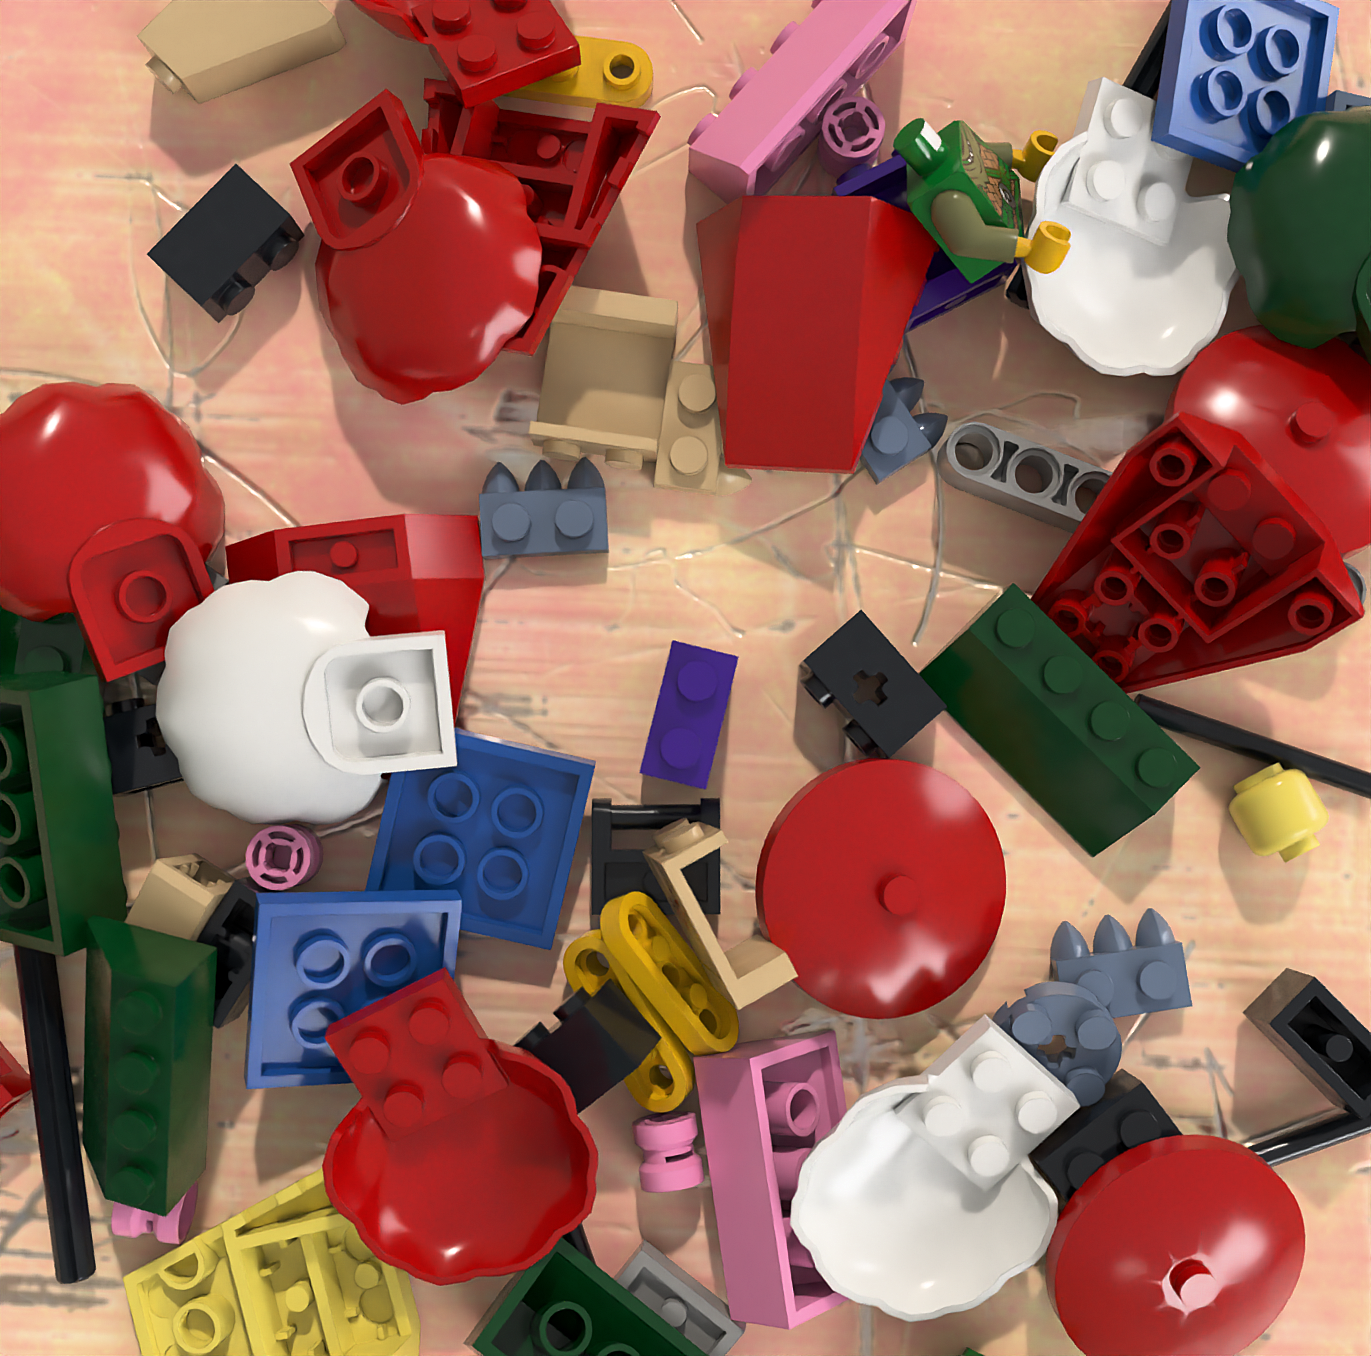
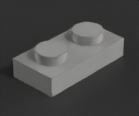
M645 1239L613 1278L709 1356H725L745 1332L746 1322L731 1320L729 1306Z

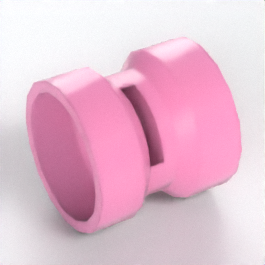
M848 96L838 99L829 106L823 117L817 146L819 162L828 174L838 179L846 171L859 164L869 163L871 168L877 160L885 132L883 114L875 103L864 97ZM850 126L849 129L842 131V129H844L845 127Z
M300 824L274 825L260 830L250 840L246 850V867L250 876L260 886L270 890H286L310 881L319 872L323 863V846L319 837L310 828Z
M669 1111L638 1118L632 1122L634 1141L642 1149L644 1161L639 1166L641 1190L653 1193L678 1191L696 1186L705 1180L702 1158L694 1153L693 1141L698 1135L695 1112Z
M197 1180L166 1217L114 1202L111 1219L113 1234L136 1238L143 1232L151 1233L153 1231L158 1241L181 1245L189 1233L198 1197Z

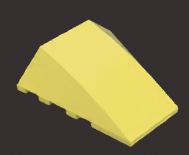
M322 1168L122 1278L142 1356H419L421 1323L408 1273L377 1259L360 1239L355 1225L334 1208L325 1192Z

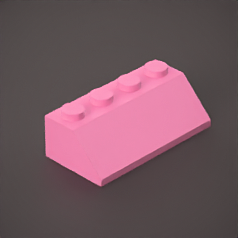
M813 0L811 7L814 10L800 25L792 21L781 31L770 49V53L773 55L762 68L757 71L754 67H751L737 80L729 94V98L732 101L717 117L709 113L694 128L688 139V144L690 145L688 171L727 205L743 195H766L820 135L823 117L829 106L840 98L855 96L906 39L917 0Z
M835 1030L736 1043L733 1048L726 1052L693 1057L731 1320L790 1330L849 1299L832 1290L820 1275L814 1264L811 1252L800 1243L790 1225L792 1199L798 1188V1179L803 1162L815 1143L838 1124L847 1112Z

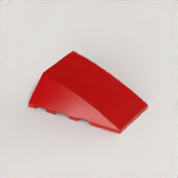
M424 78L423 99L429 105L428 128L422 129L421 147L424 153L440 152L496 162L517 176L523 186L526 196L527 214L536 226L542 246V262L538 274L539 290L533 314L520 331L506 341L501 351L533 357L661 116L654 110L598 102L592 122L500 109L492 99L464 109L448 81Z
M743 195L696 223L725 465L727 468L854 474L884 396L882 389L891 365L896 364L904 343L902 336L914 305L918 306L927 282L925 276L934 252L938 253L940 246L913 213L872 196Z

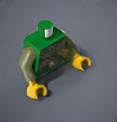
M918 118L902 128L893 143L894 149L907 162V203L913 214L964 277L972 284L1004 262L1013 263L1014 257L1024 258L1025 263L1030 268L1041 274H1050L1056 271L1062 265L1071 247L1070 243H1068L1071 238V231L1059 223L1043 221L1038 226L1032 240L1025 238L1020 178L1012 169H1017L1022 177L1035 183L1042 169L1055 153L1053 150L1058 143L1057 136L1043 130L1034 131L1023 150L1012 149V145L1009 142H984L961 120L951 122L936 133L923 118Z

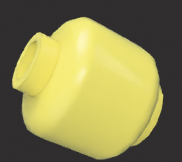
M1276 763L1233 786L1237 796L1230 802L1228 810L1246 843L1255 855L1269 856L1279 852L1286 863L1320 845L1314 833L1326 826L1329 814L1303 771L1299 769L1284 771L1280 763Z

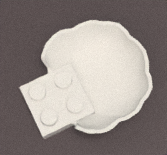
M1105 77L1088 82L1072 139L1057 149L1035 182L1032 214L1025 238L1032 240L1041 222L1052 221L1067 227L1071 231V238L1068 242L1071 247L1062 265L1050 274H1041L1033 270L1025 263L1024 258H1020L1030 315L1051 335L1061 341L1090 370L1101 374L1123 377L1139 373H1146L1151 376L1175 375L1191 363L1197 353L1207 346L1218 334L1228 309L1230 292L1241 275L1235 266L1227 242V228L1231 213L1229 200L1231 194L1223 193L1202 197L1188 195L1184 189L1194 157L1151 141L1157 101Z
M296 571L286 573L270 581L248 580L220 587L211 593L200 605L189 609L170 628L164 652L166 667L157 686L155 715L164 741L178 758L179 771L191 794L211 807L227 811L238 819L251 824L281 825L297 820L314 825H328L342 822L366 809L388 781L381 778L382 773L457 766L445 630L370 637L365 628V620L369 610L368 603L343 581L314 571Z
M984 1014L920 1075L896 1078L861 1094L843 1116L842 1120L815 1143L803 1162L799 1174L798 1188L792 1199L790 1225L800 1243L811 1252L817 1271L832 1290L857 1303L877 1306L886 1314L908 1322L936 1319L948 1313L962 1312L975 1308L997 1293L1009 1278L1032 1267L1046 1253L1057 1225L1058 1200L1053 1189L1030 1162L1028 1154L1080 1107V1104L1073 1092Z

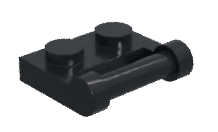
M593 798L592 915H601L608 901L631 892H642L648 895L664 915H675L642 853L646 849H612V830H660L683 818H687L690 824L699 821L720 829V798H700V804L612 805V798ZM719 847L680 869L704 915L721 914Z

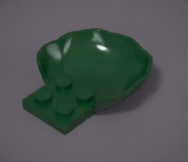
M1371 105L1353 106L1344 111H1317L1295 117L1272 136L1261 153L1247 161L1234 177L1229 199L1231 213L1227 228V242L1235 266L1245 279L1250 308L1258 322L1279 340L1295 346L1314 349L1342 333L1355 332L1371 365Z

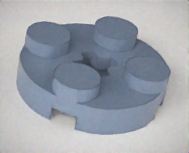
M1052 981L1038 983L1024 989L1026 997L1015 1001L1009 1008L1007 1002H1005L996 1011L992 1021L1073 1092L1080 1106H1090L1097 1103L1105 1093V1084L1113 1077L1117 1070L1122 1052L1121 1036L1108 1009L1099 1003L1097 996L1080 985ZM1053 1035H1062L1067 1046L1063 1051L1056 1054H1045V1051L1038 1049L1039 1045L1050 1044Z

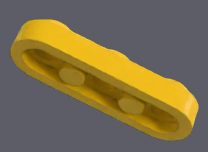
M573 35L580 45L581 65L501 95L504 97L594 109L597 102L639 108L648 100L652 93L654 84L653 66L648 54L641 47L633 43ZM619 65L629 66L633 70V73L625 79H618L611 74L612 70Z
M631 892L608 901L600 917V931L603 942L687 1049L694 1055L701 1056L722 1053L733 1048L739 1035V1020L735 1007L713 988L696 954L657 904L642 892Z
M600 929L586 932L573 941L565 951L563 958L565 976L574 992L583 986L589 994L593 993L608 979H611L662 1037L640 1066L625 1077L623 1081L633 1098L642 1107L658 1113L672 1111L686 1099L694 1088L696 1080L694 1065L679 1037L603 942ZM597 951L605 956L609 963V968L604 967L598 961ZM659 1065L666 1066L673 1079L666 1078L661 1073Z

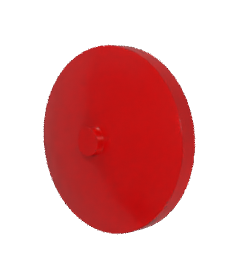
M1263 325L1242 328L1220 337L1202 350L1180 376L1168 399L1164 422L1179 411L1240 432L1330 530L1342 560L1354 556L1371 546V365L1348 347L1347 343L1335 337L1314 349L1295 346L1279 340Z
M867 758L841 764L825 771L802 787L786 803L772 824L761 849L755 881V902L761 933L765 940L786 952L798 977L791 981L806 994L829 1008L847 1015L867 1019H892L912 1015L940 1003L957 991L974 974L987 956L1000 927L1006 898V869L1001 844L992 822L979 802L966 788L943 772L927 765L893 758Z
M1197 1134L1176 1135L1146 1142L1129 1149L1100 1167L1082 1184L1065 1205L1057 1219V1225L1046 1253L1045 1281L1052 1308L1066 1333L1077 1348L1086 1356H1234L1248 1347L1268 1329L1292 1296L1300 1277L1305 1256L1306 1234L1304 1220L1297 1200L1287 1184L1263 1158L1239 1143L1225 1138Z

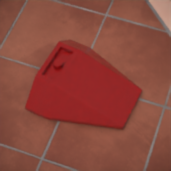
M1182 411L1176 413L1127 450L1030 598L1126 694L1305 652L1360 620L1365 612L1331 532L1240 432Z
M398 514L276 529L225 546L229 584L248 580L270 581L286 573L314 571L343 581L368 603L369 610L365 620V628L370 637L445 630L454 728L456 727L486 581L477 515ZM392 772L382 773L381 778L389 782Z

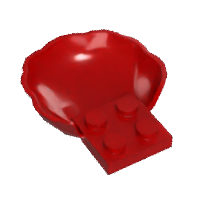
M350 0L358 10L396 37L428 46L430 54L464 109L471 108L581 65L580 45L550 0Z
M384 89L289 163L316 231L321 237L315 261L319 310L329 331L338 343L341 355L356 380L365 387L377 391L384 399L404 405L422 400L433 392L452 391L476 380L495 361L506 341L515 336L533 314L539 290L538 274L542 262V246L536 226L527 214L525 192L517 176L499 163L481 158L440 152L425 154L402 101L388 89Z
M74 381L43 384L18 397L4 413L0 414V606L7 611L34 622H43L59 613H74L101 682H109L165 661L164 652L170 628L189 609L200 605L215 591L204 563H210L224 533L225 502L222 491L217 481L205 468L202 451L189 426L177 415L165 409L157 398L135 384L106 383L93 386Z
M446 967L328 1025L324 1038L362 1097L336 1127L329 1139L322 1163L325 1192L334 1208L355 1225L360 1239L377 1259L390 1266L405 1270L414 1278L438 1286L464 1283L475 1277H500L531 1267L550 1253L563 1235L573 1231L591 1214L597 1192L595 1177L598 1169L599 1152L589 1128L577 1115L575 1098L570 1087L557 1072L529 1051L489 1039Z

